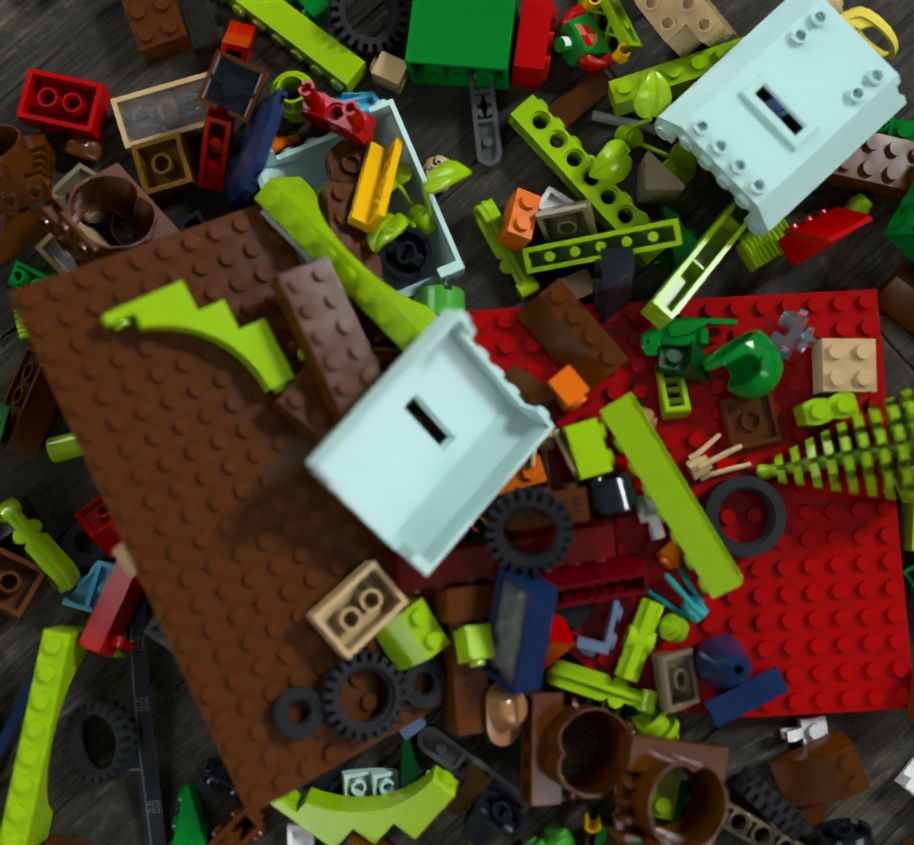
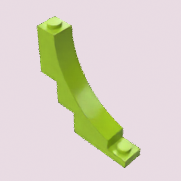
M183 280L107 312L101 317L105 330L114 328L115 331L121 330L131 324L129 320L133 319L139 332L172 331L186 333L210 341L228 351L244 364L257 379L265 393L273 390L277 394L286 389L289 385L288 382L295 378L265 318L239 329L224 299L198 310Z
M435 765L416 782L402 789L382 795L366 797L344 796L311 787L304 796L297 790H294L271 803V805L326 845H339L352 830H355L375 845L393 824L416 839L455 797L457 780L449 771Z

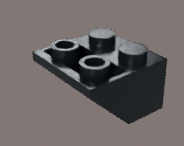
M601 248L600 259H595L594 270L595 275H598V277H593L592 289L593 293L597 295V297H594L593 309L594 313H598L599 323H605L629 304L635 269L633 248Z

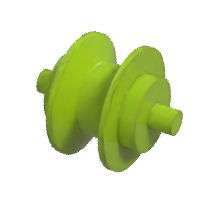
M667 614L660 620L658 631L663 639L672 643H680L687 637L689 626L684 618L676 614Z

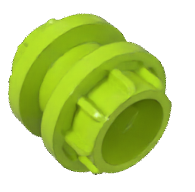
M299 71L282 73L275 79L271 87V95L277 88L288 92L287 97L282 102L284 107L282 118L291 123L307 121L301 114L304 109L302 95L295 100H288L291 96L300 94L298 88L299 86L302 87L301 83L303 81H312L309 76Z
M657 703L651 716L636 711V707L630 706L628 708L625 720L633 722L635 733L679 739L680 723L675 715L662 711Z

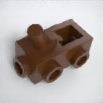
M240 803L229 814L232 819L225 826L222 823L218 824L209 834L212 839L207 845H246L250 840L255 843L266 831L263 828L267 822L264 818L266 816L265 810L261 809L254 814H249ZM248 817L253 824H246L244 818Z

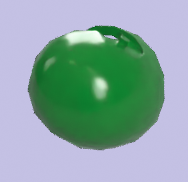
M759 328L732 339L711 353L702 362L705 371L724 366L730 373V379L726 387L727 390L737 397L751 400L759 399L770 393L778 385L784 368L780 351Z

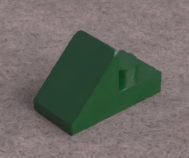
M692 340L686 350L663 345L658 348L656 360L657 373L704 383L708 382L709 371H705L702 362L708 356L696 341Z

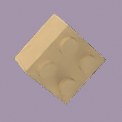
M822 338L812 343L813 395H834L840 392H852L855 396H865L877 392L875 339Z

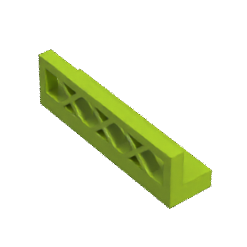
M578 0V3L583 4L584 0ZM601 0V3L594 11L586 10V13L591 15L608 46L610 38L613 36L617 38L619 44H628L626 50L622 52L623 54L625 52H636L642 48L620 0ZM600 14L606 15L608 19L606 32L601 31L598 26Z

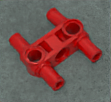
M305 80L301 83L302 87L299 86L298 88L300 95L303 97L304 109L301 114L307 121L315 126H319L324 135H327L330 131L359 146L364 145L367 147L371 141L376 143L374 140V128L377 122L371 115L360 110L355 100H348L343 103L317 91L312 81Z

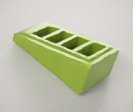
M656 372L662 420L688 417L691 412L685 378H664L662 373ZM678 384V387L666 388V385ZM679 394L678 398H668V395Z

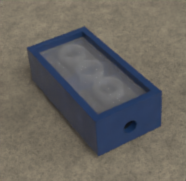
M509 568L498 569L489 620L495 657L485 660L486 665L482 666L481 670L515 696L540 690L559 588L539 575L533 576V571H527V576L521 575V570L516 569V572L512 573L509 571Z

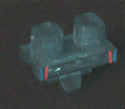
M800 309L799 313L784 310L779 325L790 329L787 336L774 331L770 338L780 351L782 359L786 361L789 360L797 342H799L796 350L804 353L807 346L815 347L818 342L812 336L815 331L813 327L807 326L805 332H803L808 322V311Z

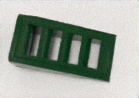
M401 736L400 788L402 789L419 780L421 775L411 737L405 740Z

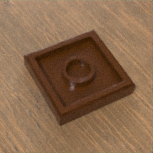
M772 392L756 400L732 397L718 401L728 448L741 444L742 448L740 450L783 441Z

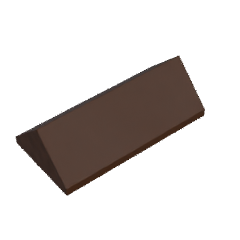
M900 263L877 292L878 307L880 311L914 336V272L903 263Z

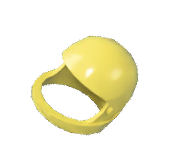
M862 6L853 7L840 14L884 60L894 58L899 49L897 37L892 28L878 14ZM867 28L879 30L888 41L890 52L883 51L865 37L862 30Z

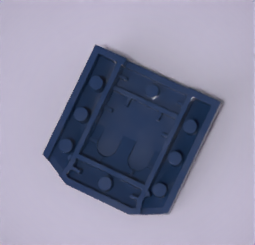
M277 88L267 100L256 106L249 123L245 124L243 132L238 131L234 145L238 148L236 154H231L226 169L230 170L224 187V192L230 206L240 209L256 192L258 177L263 173L283 114L284 107L282 102L287 97L288 92Z

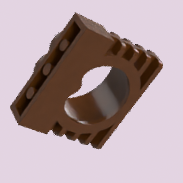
M0 124V215L52 198L53 167H55L56 151L45 130L23 136L19 129L9 124Z
M118 162L79 182L73 190L66 193V197L62 199L58 197L53 200V204L50 206L44 205L40 207L38 219L41 227L46 232L50 231L56 238L59 247L63 251L70 253L77 267L180 232ZM96 211L115 212L121 217L123 227L128 231L134 232L140 241L127 246L103 245L84 235L77 225L81 219Z
M540 689L524 693L528 702V713L522 722L520 800L531 806L561 804V801L575 802L576 800L613 799L614 794L618 792V784L615 781L616 777L620 776L621 767L616 765L620 732L635 733L633 722L620 718L622 706L613 709L608 705L607 698L600 702L565 689ZM584 713L592 720L597 730L598 745L595 756L590 764L580 772L561 774V761L565 755L561 746V734L573 718Z
M620 732L616 765L621 767L620 776L616 777L615 781L618 784V792L613 797V800L616 801L615 811L611 812L614 823L613 828H609V834L617 839V843L622 845H633L634 842H641L642 845H716L714 839L720 832L723 824H725L728 814V792L723 781L726 779L729 748L712 742ZM680 767L685 772L689 782L690 794L687 806L681 816L674 822L664 826H654L651 804L656 785L667 771Z

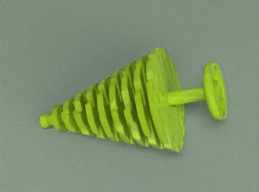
M911 388L900 391L899 402L900 408L903 409L901 416L902 425L898 424L900 413L898 406H894V396L884 400L887 433H890L889 444H887L885 430L881 429L882 418L880 411L877 410V404L868 407L870 434L873 435L872 447H869L867 434L864 433L863 418L859 412L852 416L856 449L851 450L849 437L847 436V427L845 421L836 424L840 452L834 453L830 432L827 429L821 432L824 455H816L813 437L805 441L808 458L800 459L796 445L789 449L792 462L784 463L782 453L774 457V464L757 465V477L766 480L770 479V477L778 476L779 483L788 484L786 473L794 472L796 485L805 487L802 472L811 471L814 488L823 489L819 469L827 468L831 490L841 492L837 467L843 466L849 493L859 495L854 464H860L867 496L877 497L875 474L873 475L872 462L876 461L878 474H881L882 490L885 493L886 499L896 500L893 471H890L889 467L891 458H893L894 470L899 475L897 478L899 490L903 493L902 499L905 502L914 503V492L912 491L914 479L912 475V470H914V401H911L913 396Z

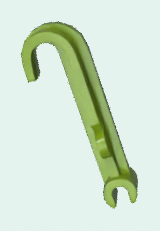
M492 198L481 201L479 205L473 208L475 220L496 259L502 260L499 267L500 271L505 275L511 274L516 283L514 285L520 299L523 300L538 292L540 289L539 284L534 276L530 277L526 273L523 252L519 253L497 244L503 217Z
M11 496L0 504V522H7L14 530L12 535L13 542L18 545L25 544V551L45 574L49 576L47 580L59 593L63 594L65 591L75 587V584L81 578L77 566L48 533L41 532L42 523L37 519L28 520L21 512L22 506L15 497Z
M556 660L546 671L547 678L545 682L600 702L607 698L608 705L613 709L620 708L624 703L636 707V711L650 716L654 713L659 693L648 689H641L639 691L628 687L627 680L620 676L611 680L608 674L564 660Z

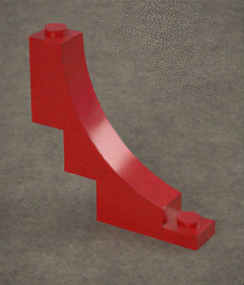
M231 20L222 40L221 51L249 63L253 51L256 26ZM209 106L205 115L197 186L223 192L236 118L227 114L228 109L221 106L219 110Z

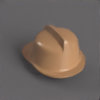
M497 682L489 688L486 695V727L488 736L493 743L498 746H507L513 743L519 736L522 722L528 713V702L524 694L513 696Z

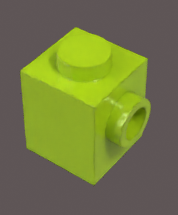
M490 624L469 625L453 631L458 664L469 663L470 668L486 665L485 660L495 657Z

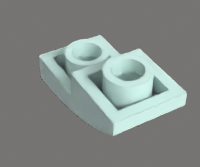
M360 768L342 771V795L375 796L399 790V775L396 768Z

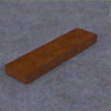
M603 69L594 72L548 111L554 118H560L565 124V130H567L608 95V82L612 81V79ZM541 121L533 123L537 129L545 128L544 123Z

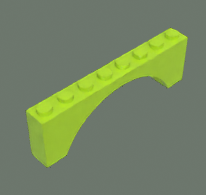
M300 176L269 178L254 199L315 261L328 256L343 290L406 352L438 316L427 305L418 303L388 286L364 267L343 246L331 231L320 212L317 200L318 194Z
M63 624L44 629L1 827L0 845H40L48 839L53 816L47 796L50 751L66 693L74 674L87 654V649L77 645L85 629L83 626Z

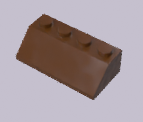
M560 278L541 292L517 316L561 370L568 365L574 369L590 389L585 395L628 360L627 356Z
M27 344L2 403L10 405L1 436L0 446L36 458L44 446V437L54 422V413L59 403L33 346Z

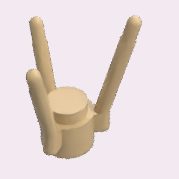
M554 428L538 446L542 453L543 468L547 479L545 484L547 487L551 485L547 451L554 448L555 442H557L573 475L578 474L575 464L561 439L560 430ZM537 448L530 456V467L535 466Z
M720 433L713 436L696 452L688 455L689 460L685 462V466L692 479L696 481L700 478L701 482L710 477L751 467L752 464L746 462L709 472V470L713 469V463L742 448V445L738 444L709 459L706 455L700 456L721 437Z

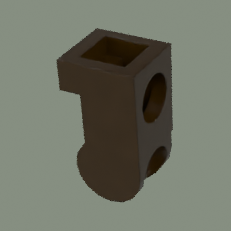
M471 759L464 766L466 776L456 786L455 797L446 805L448 811L453 815L465 813L491 783V777Z

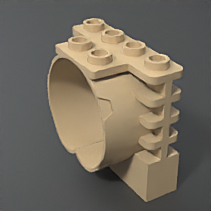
M634 0L637 7L662 39L680 57L690 55L702 43L709 47H714L739 37L710 0Z

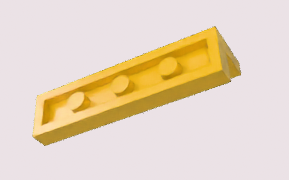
M397 137L388 149L373 141L370 142L366 149L347 223L369 234L376 229L386 216L403 145V140Z

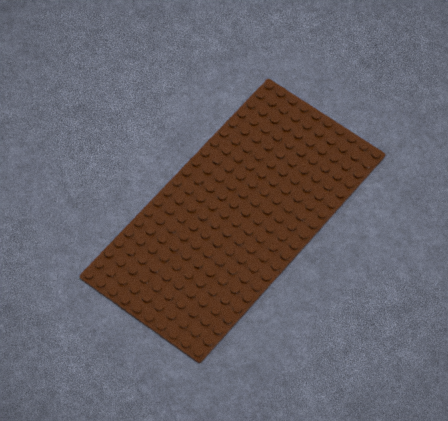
M260 204L23 286L10 293V299L242 803L249 814L256 813L445 704L443 698L439 704L432 708L419 709L403 700V705L406 706L405 712L400 711L398 715L402 718L400 722H394L392 724L394 729L391 732L384 731L383 737H373L372 741L364 739L356 741L345 737L325 720L327 719L326 716H324L318 730L306 738L293 739L285 736L277 729L273 720V707L278 696L285 690L295 686L310 688L319 696H322V691L319 690L320 684L324 685L325 679H323L325 673L330 672L329 666L332 663H338V658H340L305 615L365 560H375L406 599H409L411 596L420 597L426 603L424 588L444 586L442 580L426 582L425 575L409 565L399 553L385 545L311 472L313 469L306 464V461L319 446L270 407L280 392L275 394L271 390L265 393L249 369L236 357L210 341L186 333L172 331L139 332L133 319L129 320L131 322L129 326L115 331L114 328L105 330L101 322L103 314L183 280L198 310L224 299L239 329L265 318L293 375H295L305 363H300L298 360V344L270 283L277 275L298 268L302 264L295 248L260 214L264 209ZM374 636L357 651V653L360 651L373 652L387 657ZM439 651L429 660L437 662L442 667L441 653ZM369 669L360 670L350 675L343 683L340 691V704L343 712L348 718L355 721H366L373 718L383 708L386 700V686L383 679L378 673ZM427 673L418 675L414 682L415 690L419 694L428 693L433 686V680ZM302 701L293 703L288 710V717L293 723L305 721L309 714L307 704Z

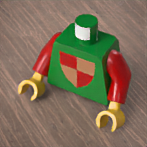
M584 0L583 4L578 3L564 13L558 23V31L554 34L553 47L556 52L562 53L570 67H580L594 73L612 66L615 61L619 64H624L631 55V52L627 54L622 53L626 50L627 43L619 44L615 53L612 54L591 15L586 13V10L594 11L601 3V0L598 2Z

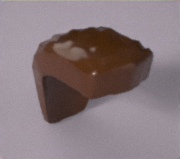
M71 134L62 144V154L90 163H98L103 156V144L83 135Z

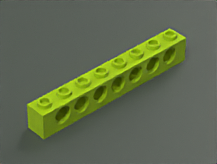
M532 94L510 113L509 124L578 200L591 199L594 217L608 232L650 224L649 216L644 211H639L633 205L631 196L625 191L622 192L616 186L617 183H607L598 179H594L596 184L592 186L585 183L584 177L589 176L596 158L592 154L588 155L583 150L580 140L574 135L571 136L565 130V124L560 118L553 117L548 111L547 104L541 98L537 99ZM541 121L544 123L545 128L537 129L533 122ZM553 139L559 140L562 147L555 148L550 144V141ZM575 158L579 166H570L567 159ZM601 196H610L613 203L605 204L601 200ZM618 214H626L629 217V223L621 222ZM666 248L634 254V261L643 269Z

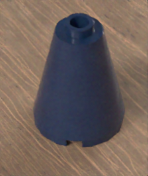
M713 635L701 642L695 652L694 663L701 679L711 687L717 689L732 688L747 681L751 675L752 668L748 653L742 643L732 636Z

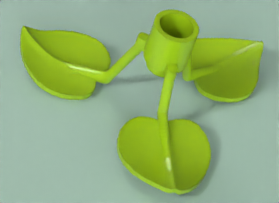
M649 70L646 78L638 86L633 98L635 113L639 117L646 119L636 123L631 122L630 126L621 125L617 128L615 139L608 142L597 155L589 172V177L607 183L623 181L628 176L632 167V159L628 155L631 152L630 148L640 146L667 158L663 164L683 184L693 179L697 169V157L691 151L685 150L680 143H677L672 147L670 154L644 143L643 134L637 128L650 123L653 117L658 118L671 105V89L665 78L657 71Z
M454 160L445 161L434 167L427 174L428 181L423 183L426 207H423L422 205L415 206L401 185L412 178V168L407 163H399L391 192L396 188L399 189L411 208L409 210V219L401 213H397L395 216L392 213H386L385 218L371 234L367 233V242L371 250L377 254L380 248L397 237L406 228L407 224L412 228L420 230L426 236L431 234L436 229L437 224L432 218L435 214L431 208L429 194L437 193L471 175L470 169Z

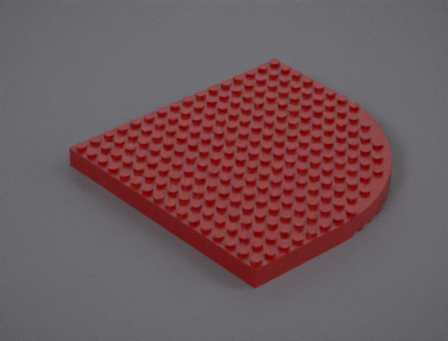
M877 289L689 299L674 317V319L719 318L737 320L735 326L704 327L708 329V345L706 349L702 350L707 356L732 339L758 328L771 339L780 351L784 365L783 373L778 385L771 392L783 441L738 450L713 463V469L709 470V472L750 462L752 464L751 467L710 477L702 482L700 478L694 481L685 466V462L689 460L688 455L696 452L717 433H720L721 437L700 456L706 455L709 459L729 449L718 401L737 396L727 390L726 387L730 379V373L724 366L709 370L707 383L685 379L691 406V412L688 417L662 420L655 372L657 356L645 355L639 346L640 335L646 330L655 327L640 313L649 301L629 302L628 305L605 323H599L598 313H594L593 304H582L627 356L628 360L585 395L588 399L573 412L568 409L563 413L554 401L545 408L550 414L549 419L555 425L554 429H559L560 431L566 426L597 418L598 423H602L600 420L602 415L600 410L632 391L640 406L653 410L654 417L658 418L655 431L700 506H702L703 500L710 489L725 479L739 476L758 478L756 474L757 465L774 464V457L782 453L784 463L792 462L789 449L796 445L800 459L808 458L805 441L813 437L816 455H824L821 432L827 429L830 432L834 453L840 452L836 424L845 421L847 427V436L849 437L851 450L856 449L852 417L835 422H827L814 427L801 428L797 427L793 408L811 399L831 396L813 395L812 343L822 338L875 339L877 392L855 397L859 412L863 418L864 433L867 434L869 447L873 446V435L870 434L868 407L877 404V410L880 411L882 418L881 429L885 430L887 444H889L890 433H887L885 423L884 400L887 399ZM525 308L466 311V314L471 318L470 324L477 331L473 335L472 340L476 345L487 351L489 361L502 369L505 374L515 364L545 386L549 380L562 371L517 318ZM687 346V347H683V348H677V349L686 350V349L688 348V346ZM663 374V375H664V378L676 377V376H671V375ZM678 384L666 385V388L678 387ZM678 394V395H668V398H678V397H679V394ZM605 428L607 438L603 440L606 449H611L615 464L611 465L612 471L597 476H604V480L615 479L614 475L619 473H631V478L635 479L637 497L645 495L641 487L644 484L639 476L635 477L628 467L629 459L624 452L620 453L615 446V436L611 429L607 430ZM555 442L554 448L547 451L551 491H559V486L578 483V488H582L588 482V478L575 482L572 471L557 442ZM537 447L536 456L540 455L542 461L541 450H539ZM891 458V464L889 467L890 471H893L894 476L893 461ZM876 461L872 462L873 475L875 474L877 497L867 496L860 464H854L859 495L849 493L843 466L837 467L841 492L831 490L827 468L819 469L823 489L814 488L811 471L802 472L805 487L796 485L794 472L786 473L788 484L779 483L778 476L764 480L779 493L786 509V526L779 542L772 549L758 556L739 557L730 555L743 575L742 585L712 599L709 592L704 593L698 583V578L700 577L695 569L691 570L684 560V552L680 567L684 570L698 594L705 600L703 604L709 609V612L696 624H693L689 619L686 620L689 632L685 640L680 643H672L663 639L659 634L657 625L655 631L657 634L656 641L651 653L692 648L695 661V652L700 643L713 635L722 634L736 638L745 647L752 668L750 677L773 665L776 666L789 691L740 717L907 709L912 680V665L896 500L886 499L885 493L882 490L881 474H878ZM545 482L532 485V489L538 488V486L547 487ZM737 490L729 494L722 501L718 512V520L726 536L736 542L747 543L758 538L764 531L767 523V511L763 502L755 494L745 490ZM503 494L496 495L482 512V516L486 521L491 507H494V503L498 498L500 500L503 498ZM631 510L626 511L627 517L595 521L594 515L592 520L573 522L572 547L568 549V556L566 559H561V564L558 567L639 553L649 570V590L682 610L680 604L684 600L665 579V574H669L688 596L692 594L679 574L678 568L673 567L672 570L665 568L658 562L659 558L656 556V553L671 539V529L666 522H661L665 537L653 541L650 538L648 522L640 524L638 515H632ZM555 525L516 529L518 530V536L511 540L510 545L514 549L525 553L542 551L553 541L556 534ZM647 594L615 599L620 601L619 606L623 607L620 622H615L613 633L617 634L616 643L613 650L609 649L608 655L595 652V656L579 653V648L575 646L567 652L585 667L608 674L611 680H613L615 677H618L614 672L623 650L622 641L628 625L633 622L641 597L654 602L657 601ZM611 600L586 604L593 612L577 631H573L569 627L573 640L575 634L602 640ZM664 606L660 620L667 614L676 613ZM651 654L646 656L638 682L626 679L628 687L639 691L641 689H648L656 692ZM695 667L700 702L680 710L709 715L703 701L727 689H717L705 683Z

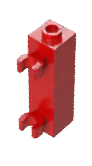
M116 560L77 644L112 659L117 648L129 653L133 648L135 642L124 638L123 635L144 591L139 577L130 578L118 560Z

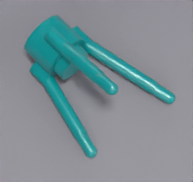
M680 567L678 572L692 595L688 596L669 574H665L664 577L683 598L684 601L680 604L682 610L649 590L647 595L676 613L679 617L685 620L689 619L693 624H696L707 615L709 609L703 604L705 600L698 594L692 582Z

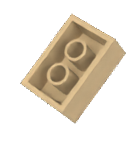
M365 560L312 608L305 617L339 657L349 660L409 601L375 560Z

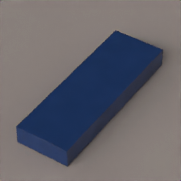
M773 665L750 677L747 681L703 701L715 727L718 728L785 694L789 690L777 667Z

